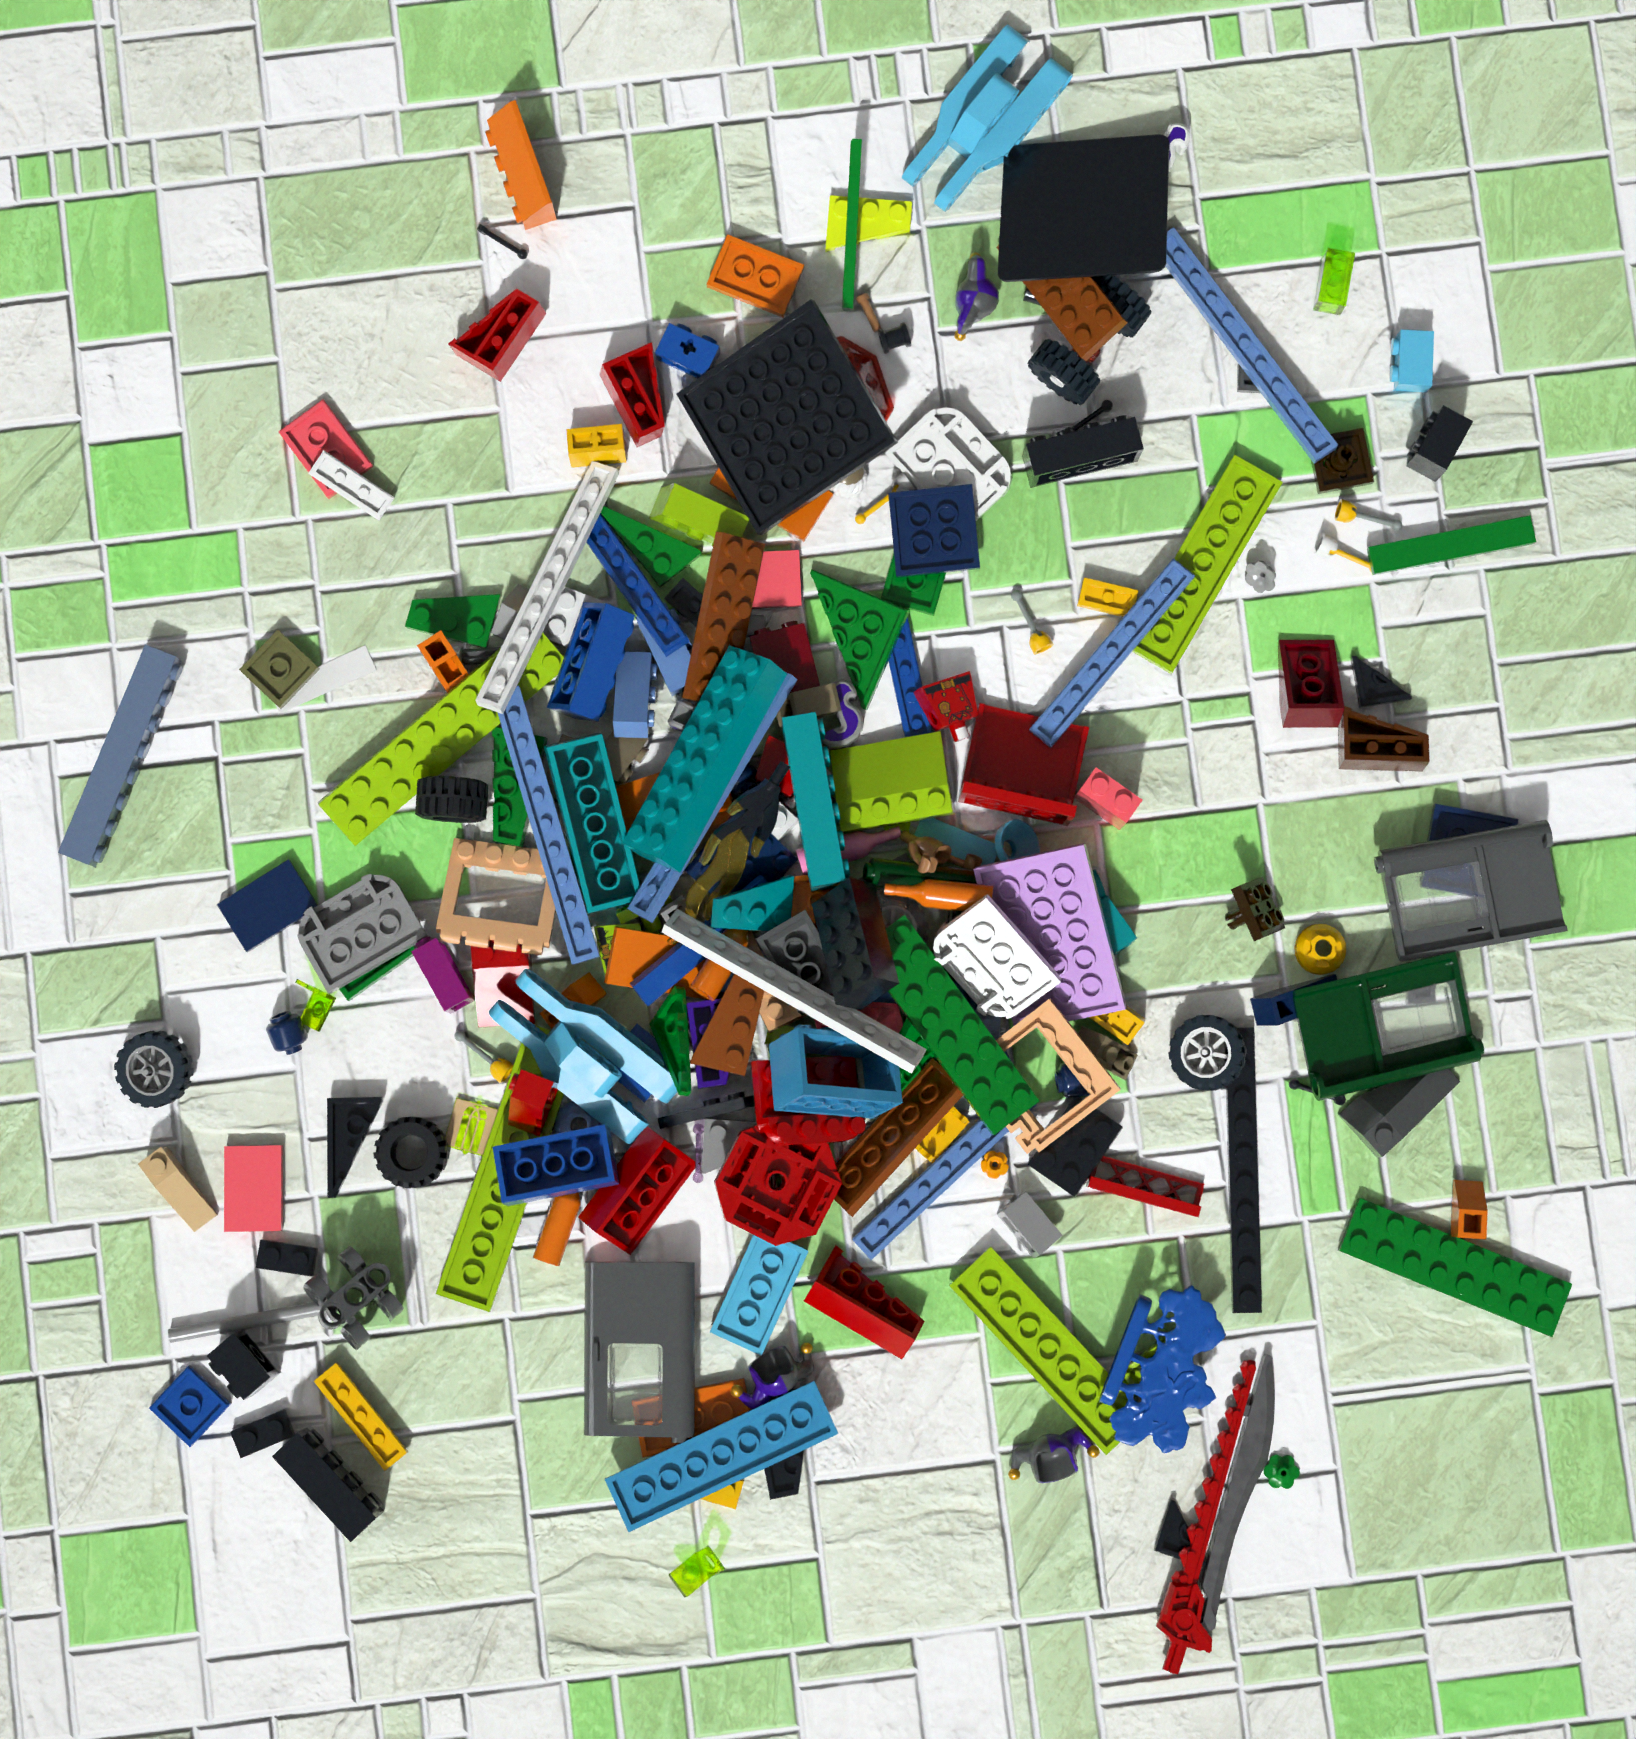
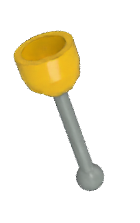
M1340 499L1336 508L1335 521L1349 523L1357 517L1391 526L1395 531L1402 528L1400 520L1390 521L1357 511L1355 504L1348 500Z
M1014 590L1011 598L1018 603L1032 631L1029 639L1030 648L1034 655L1040 654L1051 648L1054 644L1046 632L1037 631L1021 599L1022 593L1019 590Z
M463 1031L455 1032L454 1038L457 1041L464 1042L490 1064V1073L494 1079L502 1083L508 1078L514 1066L510 1061L504 1058L492 1059L466 1038Z

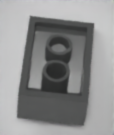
M806 910L756 938L769 961L833 996L819 933ZM797 1009V1011H798L799 1014H801V1015H804V1014H805V1013H803L802 1011H800V1010Z

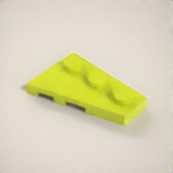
M830 195L825 252L845 246L847 196ZM859 197L857 244L875 238L878 240L910 232L912 202Z

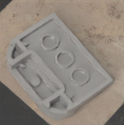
M365 875L361 877V881L314 908L312 906L303 913L304 916L299 924L297 937L328 994H332L428 937L405 897L402 888L393 879L383 875Z

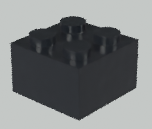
M1444 405L1438 412L1433 410L1419 431L1423 436L1419 435L1406 455L1410 458L1406 466L1436 482L1448 469L1473 421Z
M245 1330L231 1334L207 1355L210 1359L208 1363L210 1368L216 1375H223L229 1382L227 1388L237 1399L241 1397L245 1400L254 1396L280 1374Z

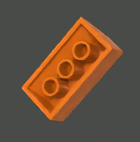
M516 100L510 101L487 119L489 130H486L485 134L490 147L496 146L499 155L494 156L498 171H505L507 180L503 181L507 196L508 198L513 196L516 206L512 207L517 223L523 222L525 230L557 219Z

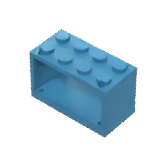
M797 1025L794 1027V1030L781 1034L780 1038L769 1044L774 1111L873 1119L903 1103L899 1066L830 1027L812 1029L810 1025ZM805 1053L862 1058L865 1089L808 1084Z

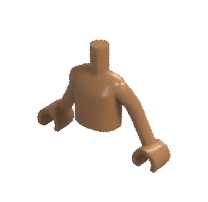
M906 830L900 835V840L908 844L909 853L912 859L919 865L917 870L920 873H934L937 864H944L946 862L969 869L981 866L982 858L979 856L967 854L965 860L951 855V847L936 838L929 836L917 837Z

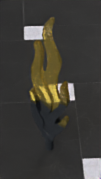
M780 761L769 780L765 778L759 785L741 794L728 807L727 813L733 817L721 824L708 839L699 862L705 866L718 846L717 853L708 869L689 889L684 913L696 919L704 896L715 883L721 880L718 887L704 904L703 917L706 920L710 919L713 899L728 894L741 878L746 865L749 844L757 828L758 831L752 841L750 853L755 858L759 855L763 844L775 827L781 790L779 784L789 770V765ZM671 937L667 940V943L670 945L677 942Z

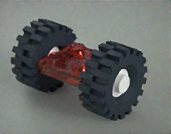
M1111 275L1093 276L1096 283L1128 322L1118 334L1122 333L1125 337H1134L1151 315L1150 306L1145 303L1143 297L1137 295V291L1129 288L1127 283H1122L1118 277H1112ZM1045 339L1027 364H1029L1028 367L1032 370L1033 375L1037 376L1040 382L1045 383L1047 388L1055 391V394L1064 397L1068 402L1071 401L1073 404L1082 405L1100 383L1099 375L1093 371L1092 366L1086 363H1092L1101 353V349L1087 361H1084L1074 348L1070 351L1067 346H1061L1055 340Z

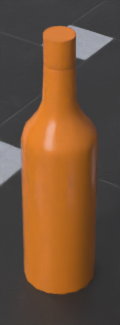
M926 879L916 885L885 883L884 895L912 898L926 908L955 911L967 910L987 894L991 898L993 896L992 885Z
M726 929L723 931V935L747 948L748 930ZM707 958L690 987L701 996L715 1001L732 972Z
M579 1192L553 1198L533 1258L560 1266L581 1206Z

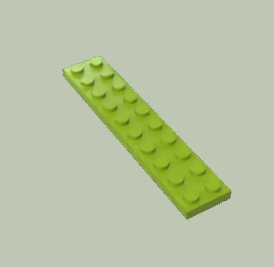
M542 633L517 686H520L524 703L558 675L564 659L544 633ZM501 648L317 802L354 846L360 843L417 794L418 779L427 776H439L500 724L497 712L478 706L475 700Z
M536 1026V1027H538L541 1031H543L546 1035L551 1031V1030H548V1029H545V1028ZM523 1043L520 1045L436 1291L437 1295L487 1312H491L528 1202L512 1206L502 1204L493 1146L538 1138L536 1135L508 1125L510 1096L512 1094V1090L508 1088L514 1073L520 1074L522 1069L543 1077L531 1050ZM560 1090L556 1094L540 1137L548 1136L552 1133L565 1095Z

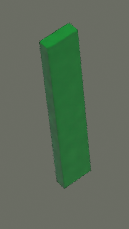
M852 139L850 143L842 309L844 311H853L862 139Z
M1529 515L1370 546L1367 548V554L1373 576L1532 545L1536 543L1531 516Z

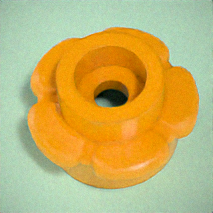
M989 1151L984 1155V1160L981 1161V1169L987 1173L989 1178L997 1179L1000 1175L1007 1173L1009 1168L1007 1164L1008 1159L1002 1152ZM997 1162V1167H993L992 1163Z

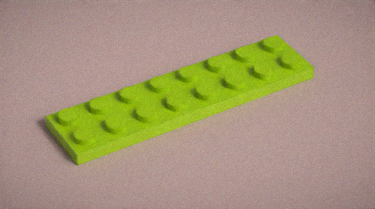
M1234 454L1174 558L1194 574L1195 578L1133 650V653L1166 672L1173 673L1282 485V481Z
M990 1246L949 1286L1103 1453L1107 1455L1120 1443L1115 1440L1116 1431L1112 1428L1109 1418L1113 1412L1125 1407L1128 1402L1125 1392L1119 1390L1113 1405L1099 1402L1108 1372Z

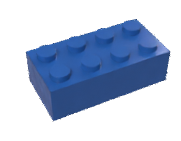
M583 602L547 708L574 719L599 722L600 717L603 716L607 704L605 701L608 693L616 681V669L625 655V643L634 629V614L607 603Z
M605 1124L493 1146L501 1201L506 1206L620 1184L611 1131Z

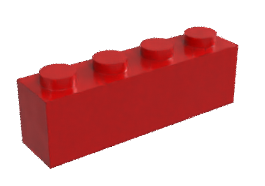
M835 1245L805 1297L804 1302L898 1358L903 1359L916 1340L925 1321L897 1297L891 1298L883 1289L885 1286L878 1280L874 1282L861 1272L863 1268L856 1261L852 1263L842 1255L843 1250Z

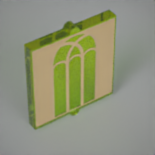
M456 1097L445 1135V1140L448 1143L447 1147L461 1150L463 1154H468L469 1152L483 1156L499 1109L483 1105L481 1101L475 1103Z

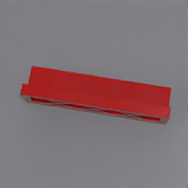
M1105 1156L1101 1162L1110 1164L1116 1175L1107 1180L1095 1177L1096 1167L1086 1183L1088 1188L1194 1217H1199L1202 1207L1199 1204L1205 1185ZM1116 1166L1123 1167L1126 1169H1124L1121 1172H1118ZM1130 1170L1137 1171L1143 1181L1134 1188L1127 1186L1121 1175ZM1143 1173L1152 1175L1153 1177L1146 1180ZM1158 1177L1163 1178L1171 1190L1158 1195L1153 1192L1148 1183ZM1118 1178L1121 1184L1111 1181ZM1170 1181H1174L1181 1184H1179L1176 1187H1173ZM1145 1185L1149 1192L1140 1190L1139 1188ZM1185 1185L1197 1188L1193 1204L1181 1201L1176 1190ZM1173 1193L1176 1199L1169 1198L1166 1196Z

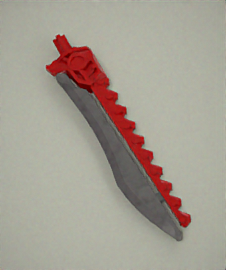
M1268 1354L1262 1356L1249 1405L1246 1403L1256 1371V1362L1254 1360H1244L1239 1366L1244 1380L1243 1383H1237L1232 1389L1236 1405L1233 1407L1229 1406L1224 1412L1229 1427L1228 1430H1221L1217 1435L1221 1451L1217 1454L1214 1453L1209 1459L1213 1476L1206 1477L1202 1482L1206 1498L1202 1501L1199 1500L1194 1505L1198 1522L1195 1524L1191 1523L1186 1529L1191 1544L1190 1547H1183L1179 1552L1183 1569L1180 1571L1176 1570L1171 1576L1172 1581L1169 1583L1156 1623V1627L1170 1641L1162 1669L1173 1674H1179L1187 1647L1198 1651L1205 1650L1207 1653L1212 1651V1638L1208 1633L1216 1627L1217 1610L1235 1535L1254 1487L1268 1461L1272 1441L1275 1390L1272 1356ZM1243 1416H1246L1242 1432L1240 1435L1239 1443L1237 1446L1236 1454L1234 1457L1233 1465L1231 1468L1230 1476L1228 1479L1227 1487L1225 1490L1224 1498L1222 1501L1221 1509L1219 1512L1218 1520L1214 1530L1213 1538L1211 1541L1210 1549L1208 1552L1206 1566L1204 1568L1200 1582V1586L1205 1595L1204 1602V1597L1200 1591L1197 1582L1201 1572L1202 1564L1204 1561L1205 1553L1207 1550L1208 1542L1210 1539L1211 1531L1213 1528L1223 1487L1227 1477L1228 1469L1230 1466Z

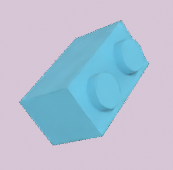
M1401 329L1391 341L1390 351L1391 355H1395V364L1391 365L1390 382H1394V391L1427 393L1432 387L1434 331Z

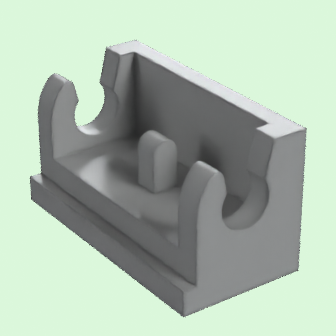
M1026 1191L997 1214L1033 1258L1040 1256L1063 1236Z

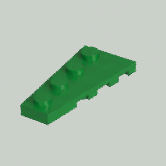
M495 727L492 730V736L494 737V750H492V762H494V778H492L494 790L493 841L523 847L529 818L502 728ZM534 735L543 762L544 746L547 745L548 738Z

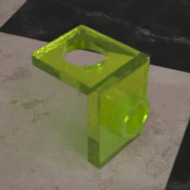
M296 979L295 983L313 992L301 1015V1020L304 1025L320 1032L336 997Z
M706 1546L692 1554L669 1573L668 1576L684 1598H686L712 1576L725 1570V1567L712 1549ZM706 1556L712 1560L714 1566L709 1563Z

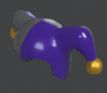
M977 252L971 254L968 261L967 277L959 285L955 295V306L959 316L957 319L958 330L954 332V338L958 341H963L966 338V331L974 323L990 315L996 309L999 302V291L996 285L987 278L986 263Z
M803 1343L801 1345V1351L803 1352L801 1362H795L786 1346L777 1347L759 1356L748 1365L750 1374L756 1384L753 1394L743 1392V1388L740 1385H734L730 1390L731 1395L738 1397L752 1410L771 1401L773 1397H780L794 1389L797 1382L807 1378L814 1371L811 1357L812 1345L810 1343Z
M1073 1427L1061 1435L1045 1434L1035 1440L1034 1443L1022 1445L1013 1450L1012 1465L1008 1476L1012 1480H1017L1020 1477L1019 1468L1022 1463L1026 1462L1031 1465L1032 1472L1038 1483L1059 1481L1077 1473L1078 1465L1074 1450L1079 1444L1087 1448V1453L1092 1458H1096L1100 1450L1097 1446L1093 1445L1088 1435L1080 1427Z

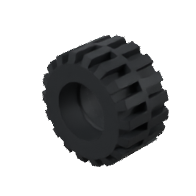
M427 776L418 779L415 815L423 819L442 822H481L486 819L488 784L477 779L453 776Z
M402 1117L396 1121H391L385 1129L381 1130L379 1139L375 1141L376 1152L373 1153L374 1159L377 1160L376 1167L382 1172V1177L385 1180H389L395 1186L403 1188L426 1186L433 1180H436L447 1165L445 1163L446 1159H449V1152H447V1146L449 1145L443 1136L445 1134L436 1127V1124L421 1117ZM409 1135L418 1136L423 1139L428 1151L424 1164L412 1170L402 1167L396 1158V1147L399 1141Z

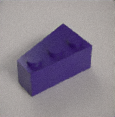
M722 998L715 999V1001L705 1000L686 1004L693 1054ZM694 1065L698 1089L727 1084L729 1072Z

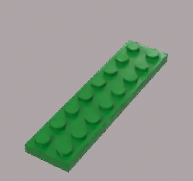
M903 915L886 928L899 984L888 992L989 1132L995 1135L1037 1104L1039 1099L941 964L934 960L936 957L907 917Z
M1362 1198L1357 1199L1338 1251L1549 1337L1554 1335L1573 1285L1463 1239L1452 1237L1448 1233Z

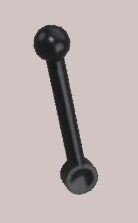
M481 224L477 227V230L483 235L489 236L515 252L519 259L527 258V250L515 247Z
M1110 400L1103 401L1099 409L1073 427L1065 429H1073V432L1077 431L1102 412L1111 411L1113 403Z
M1297 1079L1290 1080L1289 1087L1291 1089H1301L1313 1093L1310 1086L1301 1084ZM1344 1095L1329 1098L1334 1100V1103L1337 1105H1343L1346 1102Z

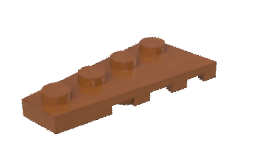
M736 974L733 975L690 1060V1064L745 1076L763 999V989Z

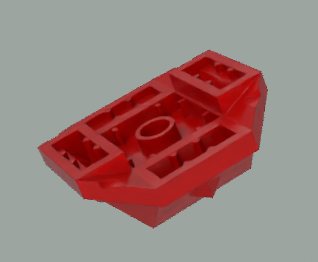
M756 1124L740 1130L714 1180V1185L724 1220L778 1246L817 1234L842 1185V1181L828 1143L777 1146L766 1136L763 1129L759 1130ZM779 1173L782 1177L781 1184L776 1188H771L769 1186V1178L773 1174Z

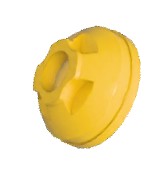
M1314 924L1302 930L1298 935L1294 947L1297 962L1307 972L1316 975H1326L1338 969L1343 963L1346 956V943L1344 937L1336 928L1327 924ZM1319 940H1326L1330 943L1331 952L1328 956L1323 957L1316 953L1315 945Z

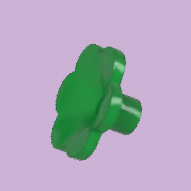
M1274 1454L1269 1458V1464L1265 1465L1263 1474L1268 1478V1483L1272 1488L1283 1487L1289 1489L1293 1486L1294 1479L1299 1477L1300 1471L1294 1465V1458L1292 1456L1284 1455L1281 1457L1278 1454Z

